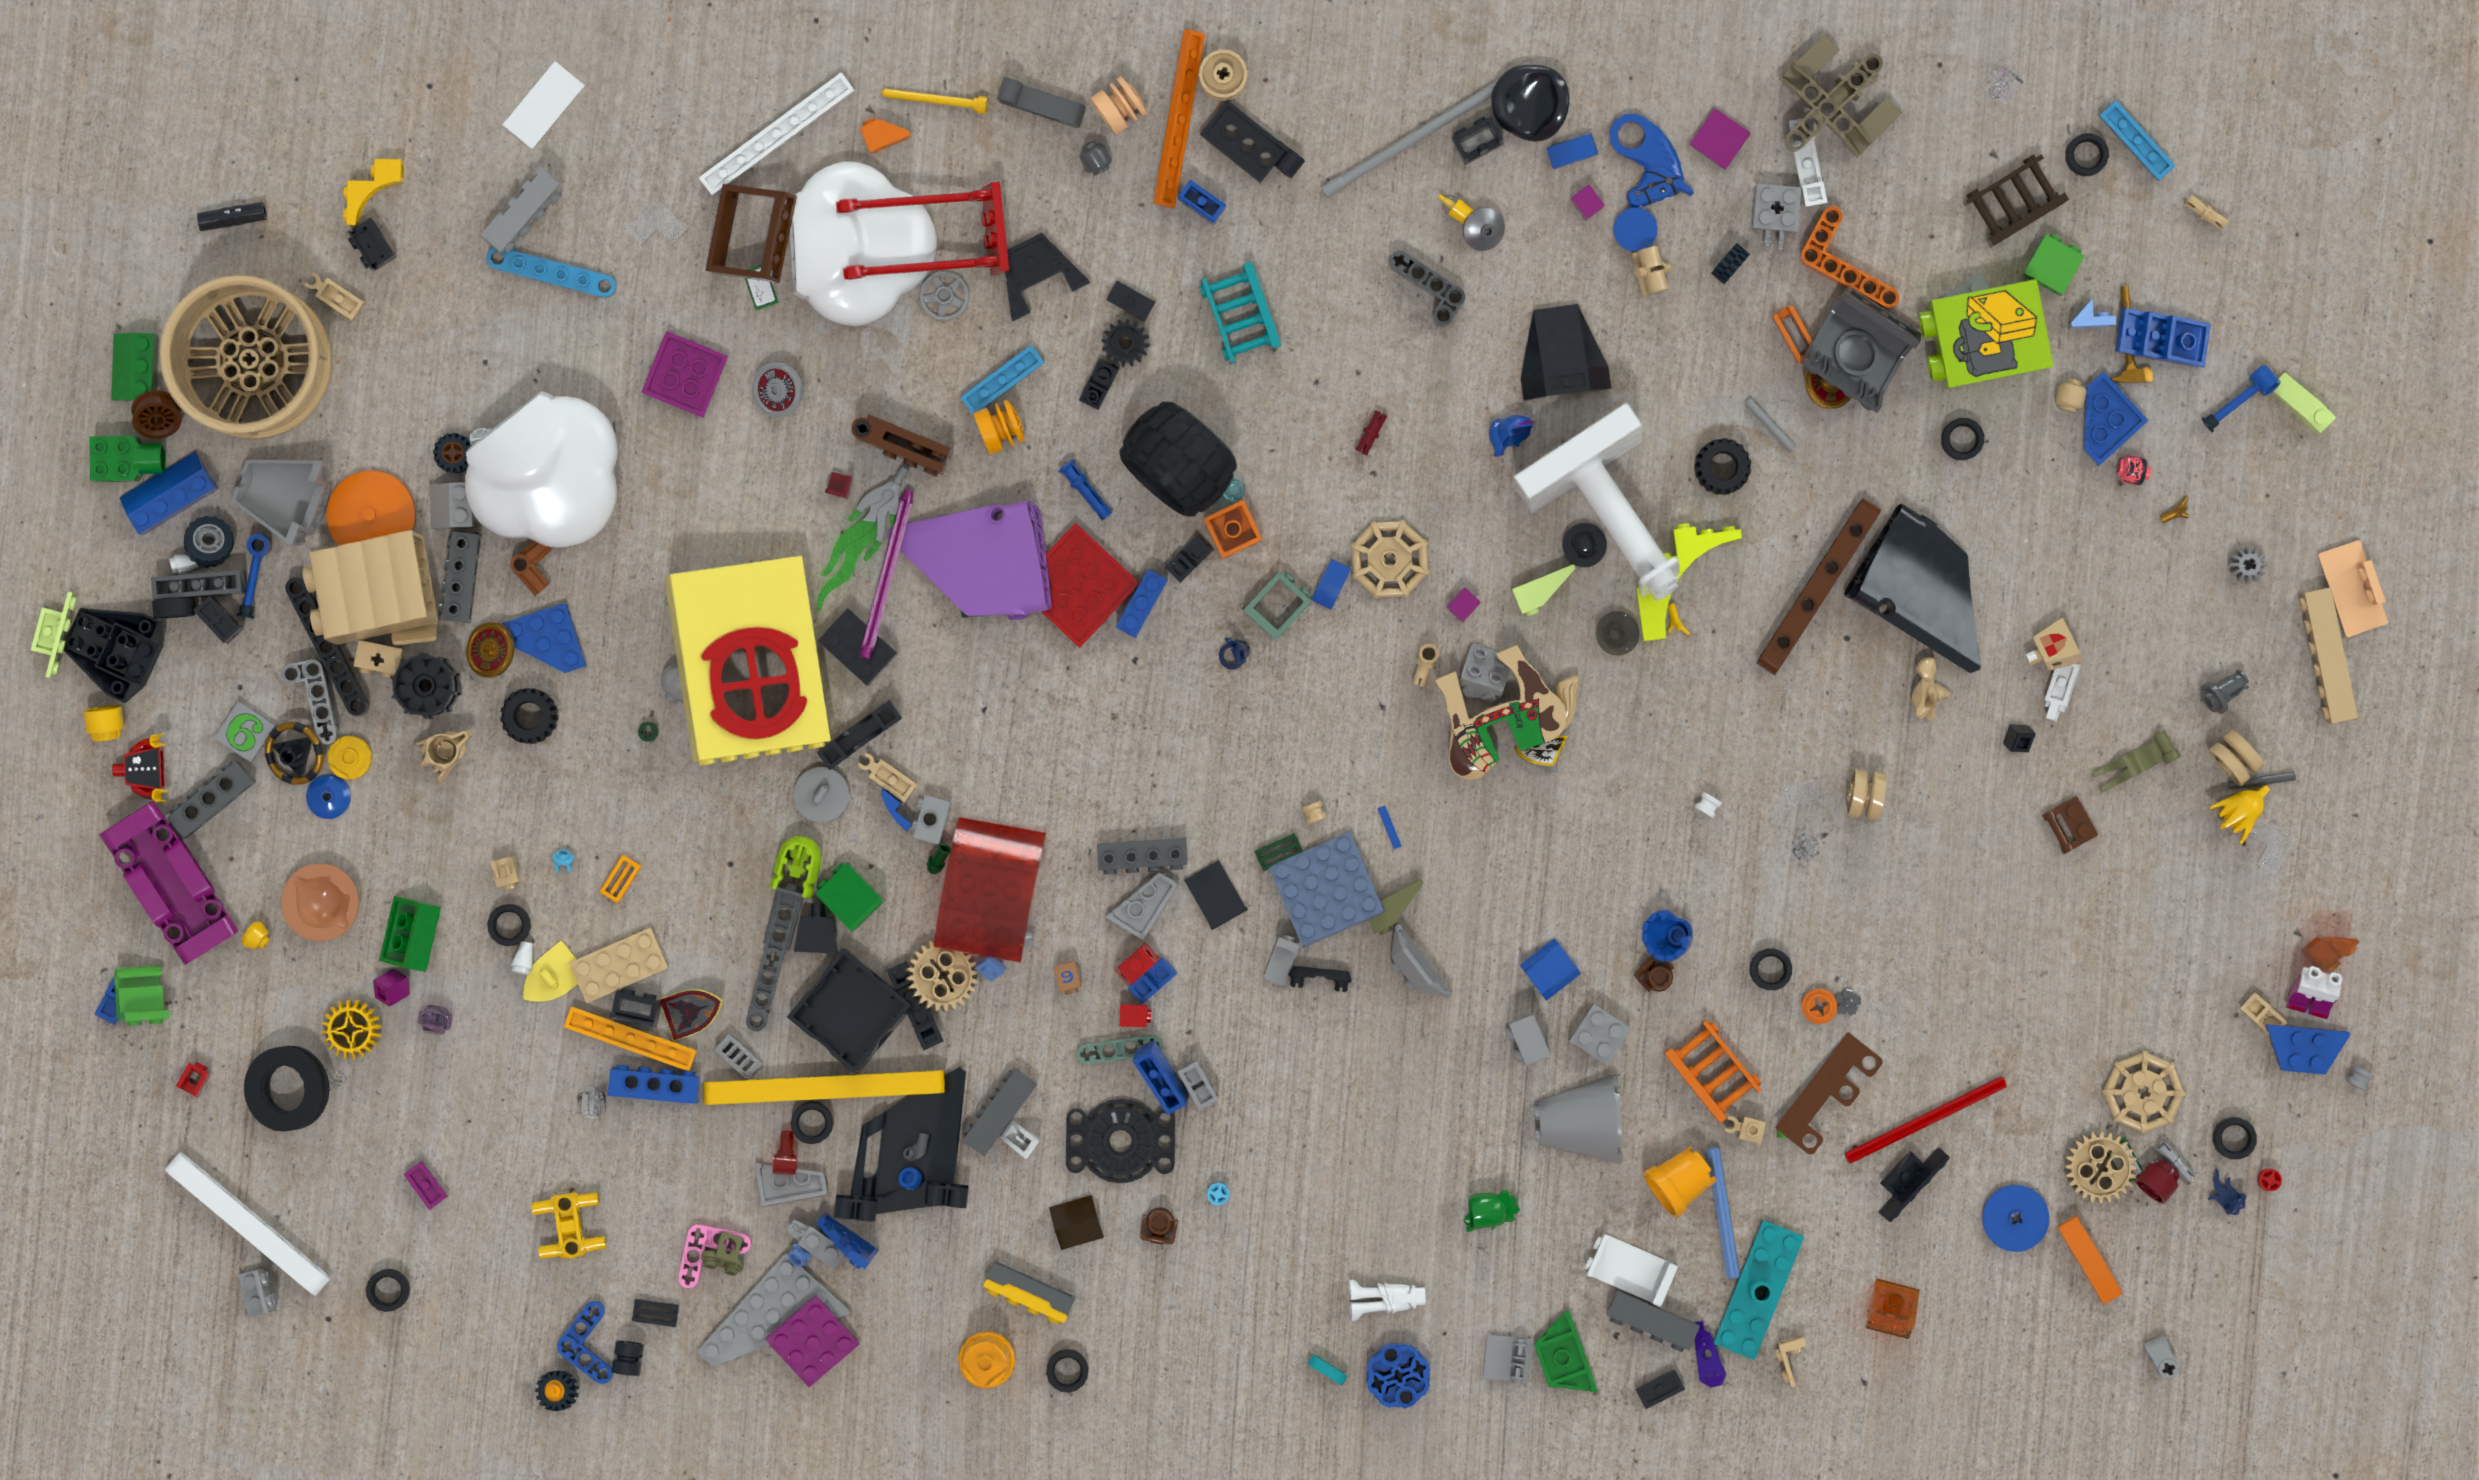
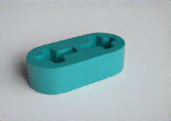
M1312 1354L1307 1362L1309 1366L1341 1386L1348 1377V1375L1315 1354Z

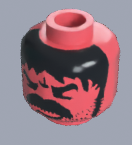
M2127 455L2119 461L2117 476L2120 477L2122 483L2141 486L2144 480H2149L2151 467L2147 466L2145 458Z

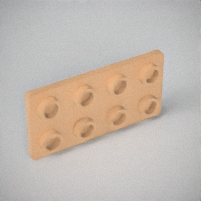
M2357 540L2319 553L2318 558L2328 587H2331L2335 608L2345 636L2351 637L2388 624L2382 605L2386 601L2372 560L2366 559L2361 541Z

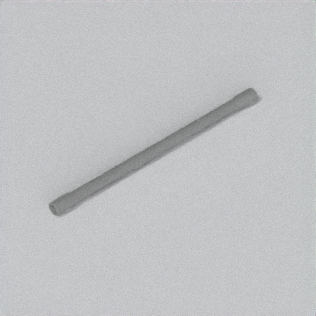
M1528 60V61H1526L1525 63H1523V64H1521V65H1532V64H1531V62ZM1497 81L1345 174L1321 186L1325 196L1329 198L1354 180L1491 98Z

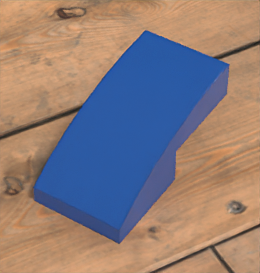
M1592 133L1546 148L1553 169L1599 155Z
M1331 559L1311 601L1331 610L1351 568Z
M883 789L881 795L888 811L895 821L905 831H908L912 827V823L896 811L902 803Z
M1162 957L1131 984L1128 989L1143 1004L1178 973Z
M113 978L94 1014L115 1026L117 1017Z

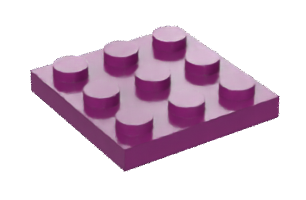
M666 331L641 393L704 418L729 356Z
M816 1294L765 1337L768 1344L808 1387L812 1386L860 1345L857 1339Z

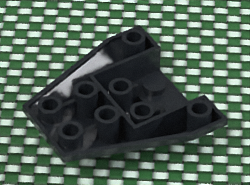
M1578 304L1533 310L1520 379L1523 401L1583 391L1592 392L1612 389L1609 367Z
M80 608L66 637L63 651L105 694L126 703L146 686L164 646L163 624L161 621L144 613Z

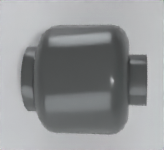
M1091 141L1083 146L1084 150L1079 154V158L1086 172L1098 175L1110 168L1109 165L1112 162V158L1105 144H1096L1095 141Z

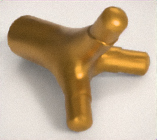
M2184 496L2183 500L2174 509L2159 516L2163 524L2177 517L2189 518L2188 514L2183 513L2188 510V506H2185L2188 500L2187 496Z

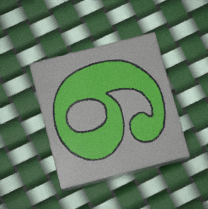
M238 701L214 739L252 763L265 744L269 733L276 725Z

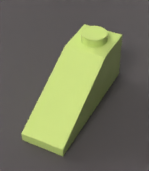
M2284 372L2278 378L2281 383L2273 393L2315 435L2320 434L2336 418L2317 398L2287 373Z
M1570 565L1512 589L1511 591L1521 615L1526 613L1528 617L1540 612L1539 607L1546 603L1575 570V565Z

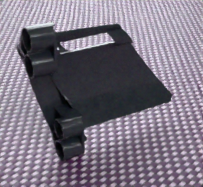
M958 1067L944 1075L945 1093L911 1095L862 1125L850 1195H836L834 1218L875 1222L876 1214L932 1206L967 1208L969 1186L955 1184L966 1071L963 1068ZM882 1129L878 1169L875 1175L866 1178L864 1177L867 1138ZM918 1132L929 1134L925 1155L915 1161L906 1160L903 1157V1151L917 1143ZM906 1167H913L921 1173V1183L914 1190H907L899 1184V1174Z

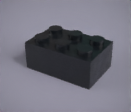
M847 608L820 637L818 642L866 686H869L898 653L881 637L877 636L870 659L861 658V645L867 625Z

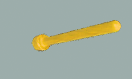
M893 89L882 90V96L885 98L973 108V111H977L979 114H986L988 97L986 96L966 99Z

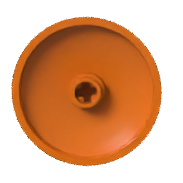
M362 471L344 479L332 492L326 511L327 526L338 546L361 542L403 531H413L416 523V508L410 492L398 479L379 471Z

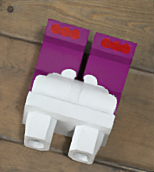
M2313 966L2310 968L2303 967L2301 973L2289 988L2286 1008L2305 1013L2308 1009L2309 1015L2327 1019L2330 1009L2340 995L2341 974L2334 972L2326 974Z

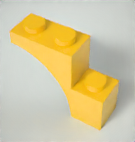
M374 159V164H371L370 170L371 178H374V181L347 180V186H344L343 190L344 199H347V208L343 209V221L347 222L349 227H357L359 225L362 210L374 194L388 186L404 184L403 160Z

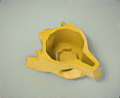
M2262 785L2254 790L2238 791L2212 805L2209 809L2222 807L2218 813L2220 818L2224 816L2220 826L2221 829L2234 827V833L2244 829L2239 837V844L2242 845L2262 814L2264 808L2263 798L2270 789L2267 785Z

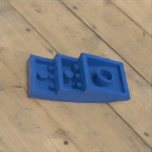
M2121 308L2115 352L2204 368L2211 324L2175 315L2167 316L2150 311L2143 312L2130 308Z

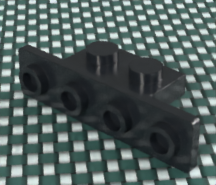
M1937 1148L1923 1163L1914 1153L1909 1151L1880 1182L1893 1197L1882 1207L1879 1214L1889 1222L1897 1218L1907 1204L1915 1199L1919 1191L1946 1165L1950 1157L1943 1150Z

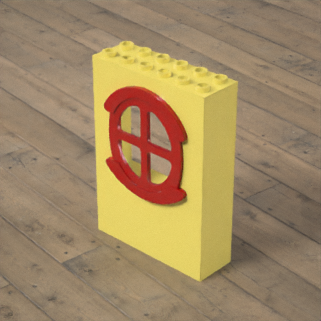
M802 556L676 573L665 577L693 763L699 762V766L716 763L715 759H721V763L738 760L737 756L743 755V759L759 757L761 752H764L765 756L782 753L781 749H786L787 753L803 750V746L807 745L808 749L825 747V742L831 740ZM755 646H764L775 652L782 660L786 673L779 676L760 678L756 667ZM736 649H745L749 679L723 683L721 681V672L725 661ZM787 683L789 692L784 706L774 717L766 718L763 712L761 687ZM751 689L756 714L755 720L747 721L737 716L728 707L723 694L726 691Z

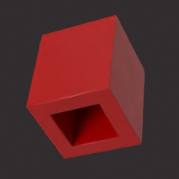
M1120 1004L1119 1027L1146 1028L1147 1023H1151V1010L1147 1009V1005Z

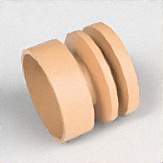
M1121 76L1116 79L1120 86L1119 90L1113 83L1109 84L1112 95L1108 96L1103 90H1100L1090 97L1094 107L1116 136L1128 128L1124 119L1126 116L1132 121L1137 122L1138 119L1134 114L1135 110L1141 117L1147 114L1138 93Z

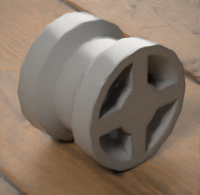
M2354 1065L2352 1068L2353 1073L2346 1081L2366 1091L2368 1088L2367 1083L2373 1079L2374 1075Z

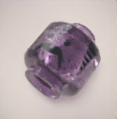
M427 1005L424 1011L419 1013L418 1024H421L422 1030L425 1033L443 1035L446 1030L449 1031L451 1028L452 1013H449L447 1007Z

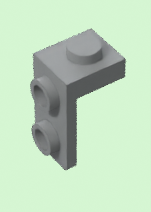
M1284 935L1283 938L1278 937L1264 975L1265 979L1285 985L1288 973L1300 944L1296 943V938Z

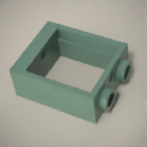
M1280 571L1243 610L1275 641L1312 603L1309 599L1312 595L1303 587L1298 589L1293 584L1295 579L1287 572L1282 574ZM1281 580L1303 603L1277 630L1254 607Z

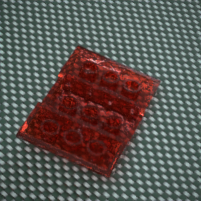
M959 817L949 856L933 947L1021 963L1046 833Z

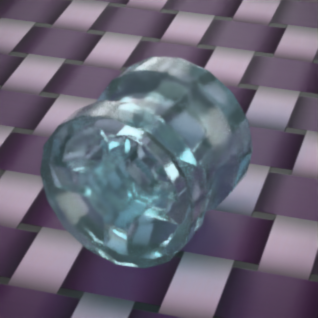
M1233 479L1223 495L1228 501L1237 502L1244 496V486L1239 480Z

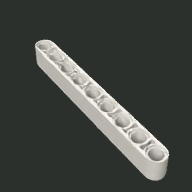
M179 1152L165 1168L170 1176L311 1294L317 1296L331 1279L320 1267L185 1154Z

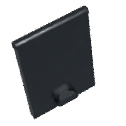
M1219 860L1184 880L1207 919L1211 930L1248 910Z

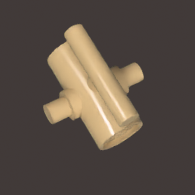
M1658 246L1645 248L1631 254L1642 297L1669 289L1665 274L1670 272L1672 267L1670 263L1662 262Z

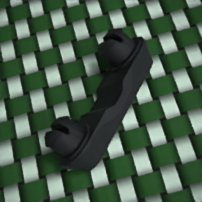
M1293 966L1288 973L1289 977H1291L1290 986L1295 987L1296 983H1298V988L1303 987L1304 978L1306 977L1314 978L1320 976L1335 981L1334 990L1340 992V988H1342V992H1347L1348 983L1352 982L1349 972L1342 970Z

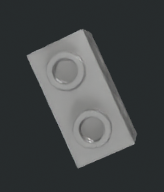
M1197 1060L1178 1070L1179 1076L1199 1111L1219 1100Z

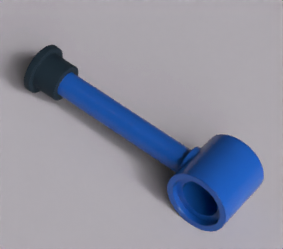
M2267 365L2259 367L2251 374L2249 379L2253 384L2214 415L2210 414L2206 418H2201L2211 432H2214L2213 429L2220 424L2219 421L2259 391L2263 396H2266L2280 385L2281 381Z
M254 534L248 538L246 543L248 552L253 556L244 602L240 606L237 616L254 619V616H252L254 610L252 603L261 557L269 554L272 549L271 539L264 534ZM257 539H262L264 542L262 551H257L254 547Z

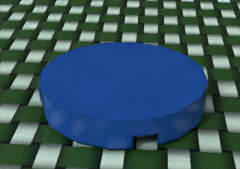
M1633 207L1624 210L1618 215L1614 223L1613 234L1616 242L1622 248L1637 252L1653 244L1657 236L1658 227L1655 218L1650 212L1643 208Z

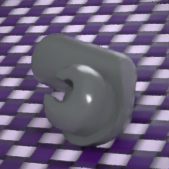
M918 1132L917 1143L906 1148L903 1151V1157L908 1161H915L925 1155L929 1134Z

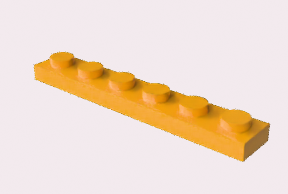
M573 1006L570 1007L564 1024V1028L686 1071L691 1070L697 1050Z

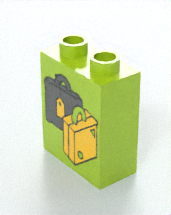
M2037 279L1926 302L1928 311L1918 313L1923 339L1933 337L1936 355L1927 356L1930 379L1932 382L1942 381L1943 389L2054 367Z

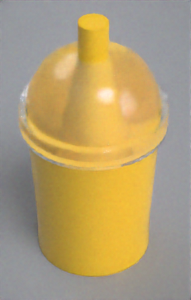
M1441 194L1438 196L1442 200L1441 208L1444 214H1448L1463 225L1468 215L1474 211L1459 196L1453 194L1446 195L1445 197Z

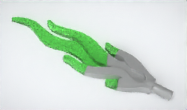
M901 466L893 480L866 494L855 512L849 517L848 520L851 522L858 518L867 507H871L866 517L846 530L837 540L828 567L821 573V576L831 573L840 555L846 551L845 560L839 572L822 587L817 601L818 611H821L824 599L828 593L851 577L857 559L864 548L873 541V546L866 553L864 561H868L879 549L885 536L888 512L890 513V525L893 526L895 523L899 505L900 484L909 472L903 466Z

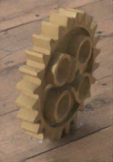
M940 939L936 940L935 946L930 941L927 943L928 949L923 945L920 946L921 953H913L916 960L910 959L908 961L913 967L906 969L907 972L911 973V976L905 978V980L912 981V984L907 988L915 990L912 997H920L918 1004L925 1001L926 1009L933 1005L935 1012L939 1010L940 1006L942 1011L946 1012L948 1005L951 1010L956 1009V1003L959 1006L964 1005L962 998L969 1000L970 996L967 992H974L975 989L971 987V984L978 982L972 978V975L977 974L978 971L971 969L976 963H969L968 961L972 955H964L965 947L957 950V942L950 947L949 940H946L944 945H942ZM942 954L946 955L949 959L947 966H943L940 963V956ZM930 959L934 961L935 966L930 963ZM924 967L929 968L931 971L929 979L924 978L922 975ZM941 972H944V979L939 980L938 976ZM954 973H958L961 976L960 984L953 982L952 976ZM937 985L941 986L944 990L942 997L935 994V987ZM949 986L953 988V992L950 991Z
M2099 1131L2098 1137H2096L2094 1132H2090V1139L2082 1135L2083 1142L2080 1143L2075 1140L2077 1148H2069L2073 1155L2065 1156L2067 1160H2070V1164L2064 1165L2065 1168L2070 1169V1172L2066 1173L2065 1176L2072 1177V1180L2068 1183L2070 1186L2077 1185L2074 1189L2075 1193L2082 1190L2081 1198L2084 1199L2089 1195V1201L2093 1202L2095 1197H2097L2098 1203L2102 1204L2103 1197H2105L2107 1202L2110 1203L2112 1195L2116 1199H2120L2118 1192L2121 1191L2126 1194L2127 1191L2124 1187L2126 1185L2133 1186L2129 1182V1178H2136V1176L2131 1174V1170H2136L2138 1167L2131 1165V1162L2137 1159L2129 1157L2133 1149L2126 1150L2125 1147L2128 1143L2124 1141L2120 1144V1136L2112 1139L2111 1132L2104 1137L2103 1131ZM2095 1146H2100L2102 1149V1154L2098 1158L2092 1156V1149ZM2111 1150V1155L2106 1159V1161L2103 1164L2105 1170H2100L2094 1180V1183L2090 1184V1180L2095 1176V1174L2098 1171L2096 1164H2102L2105 1160L2107 1152ZM2115 1157L2121 1160V1166L2118 1169L2111 1167V1160ZM2084 1165H2089L2091 1168V1172L2087 1177H2083L2080 1174V1169ZM2104 1176H2107L2110 1180L2107 1188H2101L2099 1185L2100 1179Z

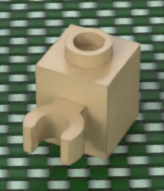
M514 856L490 862L497 888L503 887V890L506 891L516 888V883L521 882Z
M1727 1116L1726 1119L1732 1120L1734 1126L1730 1129L1724 1127V1131L1728 1133L1738 1131L1737 1137L1739 1139L1761 1144L1766 1125L1765 1121L1742 1116L1741 1122H1738L1737 1118Z

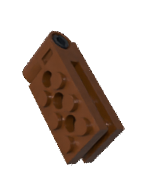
M869 414L867 418L861 417L856 419L851 427L853 435L860 442L870 444L882 450L884 456L896 460L897 457L902 458L905 465L915 469L918 465L924 467L923 471L935 477L938 474H944L946 470L944 464L886 441L888 434L909 442L911 448L920 452L927 449L931 451V456L943 461L945 457L950 459L953 450L948 446ZM867 427V431L861 433V429Z

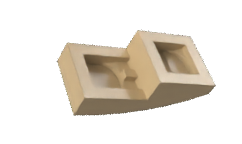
M2255 992L2240 1008L2268 1036L2270 1035L2266 1031L2265 1024L2285 1026L2288 1023Z

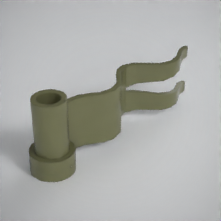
M2165 730L2154 735V741L2091 773L2095 777L2127 766L2126 770L2099 789L2101 793L2162 761L2166 765L2180 758L2179 751L2174 749Z

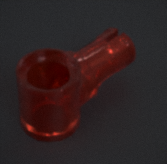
M781 1131L780 1147L777 1150V1154L773 1156V1174L796 1175L797 1155H794L795 1152L793 1151L794 1134L792 1131Z

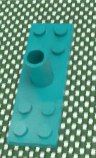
M1762 1220L1715 1336V1345L1755 1360L1804 1236ZM1764 1285L1766 1287L1765 1294L1762 1297H1757L1754 1293L1755 1289L1758 1286Z

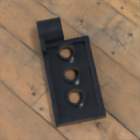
M1228 100L1200 133L1202 138L1259 183L1264 180L1273 167H1276L1284 175L1292 179L1305 163L1301 156L1280 140H1277ZM1229 125L1235 126L1237 128L1236 136L1227 137L1224 133L1225 128ZM1246 139H1251L1255 147L1251 151H1245L1242 148V142ZM1263 153L1270 154L1272 157L1271 163L1268 165L1261 164L1259 161L1260 155Z

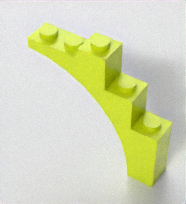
M1690 523L1679 524L1677 529L1672 530L1675 556H1672L1671 553L1663 554L1667 560L1673 557L1678 559L1679 575L1677 577L1679 580L1691 563L1709 549L1726 542L1741 539V529L1735 530V526L1723 527L1722 532L1713 533V529L1701 530L1700 535H1697L1696 526L1690 527ZM1636 588L1642 642L1665 639V620L1671 594L1656 601L1652 594L1642 598L1639 594V588Z

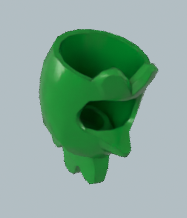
M1508 1190L1501 1191L1499 1194L1476 1193L1469 1196V1214L1463 1220L1468 1225L1466 1232L1488 1227L1494 1230L1496 1226L1502 1225L1504 1222H1513L1515 1220L1514 1215L1520 1211L1519 1205L1516 1204L1517 1198L1514 1195L1510 1196Z

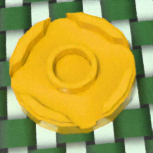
M344 736L331 744L327 753V759L331 771L336 776L343 779H357L369 770L372 763V752L369 745L363 739L356 736Z

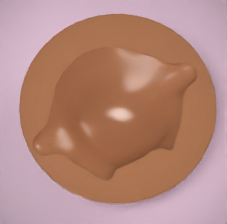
M323 863L311 864L299 869L288 879L281 896V909L285 921L296 934L308 940L327 941L341 936L352 926L358 914L359 895L353 880L340 868Z

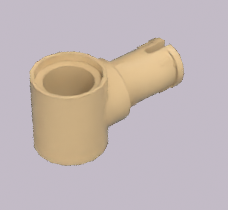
M1425 644L1419 650L1416 662L1418 666L1412 681L1414 685H1418L1421 678L1419 686L1426 687L1430 669H1433L1435 661L1439 656L1438 649L1433 644ZM1425 648L1434 650L1435 656L1432 660L1423 658L1422 652Z

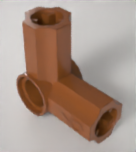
M535 541L531 542L514 556L510 562L512 571L534 596L549 585V582L536 569L535 565L552 551L550 547ZM522 558L527 562V566L523 571L515 569L514 562L517 559Z

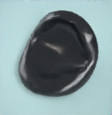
M1515 66L1499 78L1492 91V110L1496 121L1503 129L1523 140L1539 142L1552 137L1562 127L1568 114L1570 95L1567 83L1559 72L1547 66Z

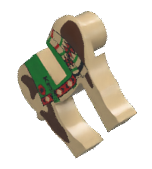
M1513 645L1495 654L1497 659L1504 663L1514 674L1518 684L1519 699L1492 706L1470 719L1467 715L1456 671L1434 679L1436 686L1444 696L1446 711L1450 719L1448 762L1452 771L1460 778L1466 780H1475L1484 776L1500 760L1486 727L1504 719L1519 751L1557 738L1568 727L1574 717L1577 704V689L1580 681L1579 676L1573 675L1559 681L1556 685L1555 695L1545 685L1540 674L1526 661L1518 645Z

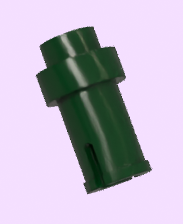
M940 843L937 846L934 855L930 856L926 863L928 872L937 874L943 870L945 860L951 852L949 845Z

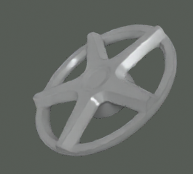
M939 271L931 274L923 282L919 294L920 303L930 317L940 321L952 320L960 316L967 308L969 290L965 281L959 275L950 271ZM950 275L955 277L956 280L945 287L938 276ZM932 279L936 293L923 296L925 286ZM961 284L965 290L964 302L954 296V292ZM924 302H938V316L930 312ZM948 304L961 308L957 313L945 317Z

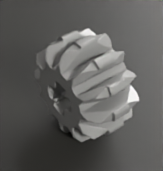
M2250 546L2245 547V553L2241 548H2238L2237 553L2239 556L2231 555V559L2236 561L2235 563H2229V567H2235L2236 569L2231 572V575L2239 574L2238 582H2241L2245 577V583L2250 584L2251 578L2255 582L2259 581L2257 574L2265 575V572L2260 569L2261 567H2267V563H2261L2260 561L2265 558V555L2257 556L2258 548H2255L2252 553ZM2250 560L2252 562L2250 565H2253V567L2246 570L2244 568L2246 565H2243V563Z

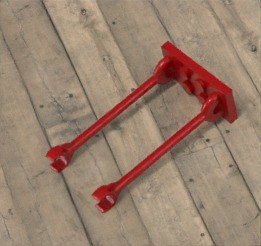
M991 182L981 188L982 190L964 193L872 200H839V202H836L837 213H849L859 211V209L983 201L984 213L981 220L983 227H986L984 246L985 249H988L989 255L974 259L865 267L864 265L847 266L843 269L844 280L860 279L872 275L973 267H990L991 276H999L1009 271L1000 182Z

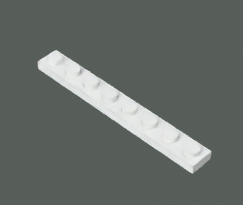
M839 73L700 176L699 179L710 194L714 196L722 190L723 184L733 182L855 90L844 75Z

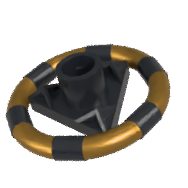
M298 722L279 724L269 733L265 743L267 764L274 775L283 782L291 785H303L312 781L320 773L324 762L322 743L315 732L306 725ZM287 730H294L307 736L274 744L275 739ZM312 742L316 760L314 767L304 775ZM273 748L279 754L280 761L284 765H289L298 777L284 773L278 767Z

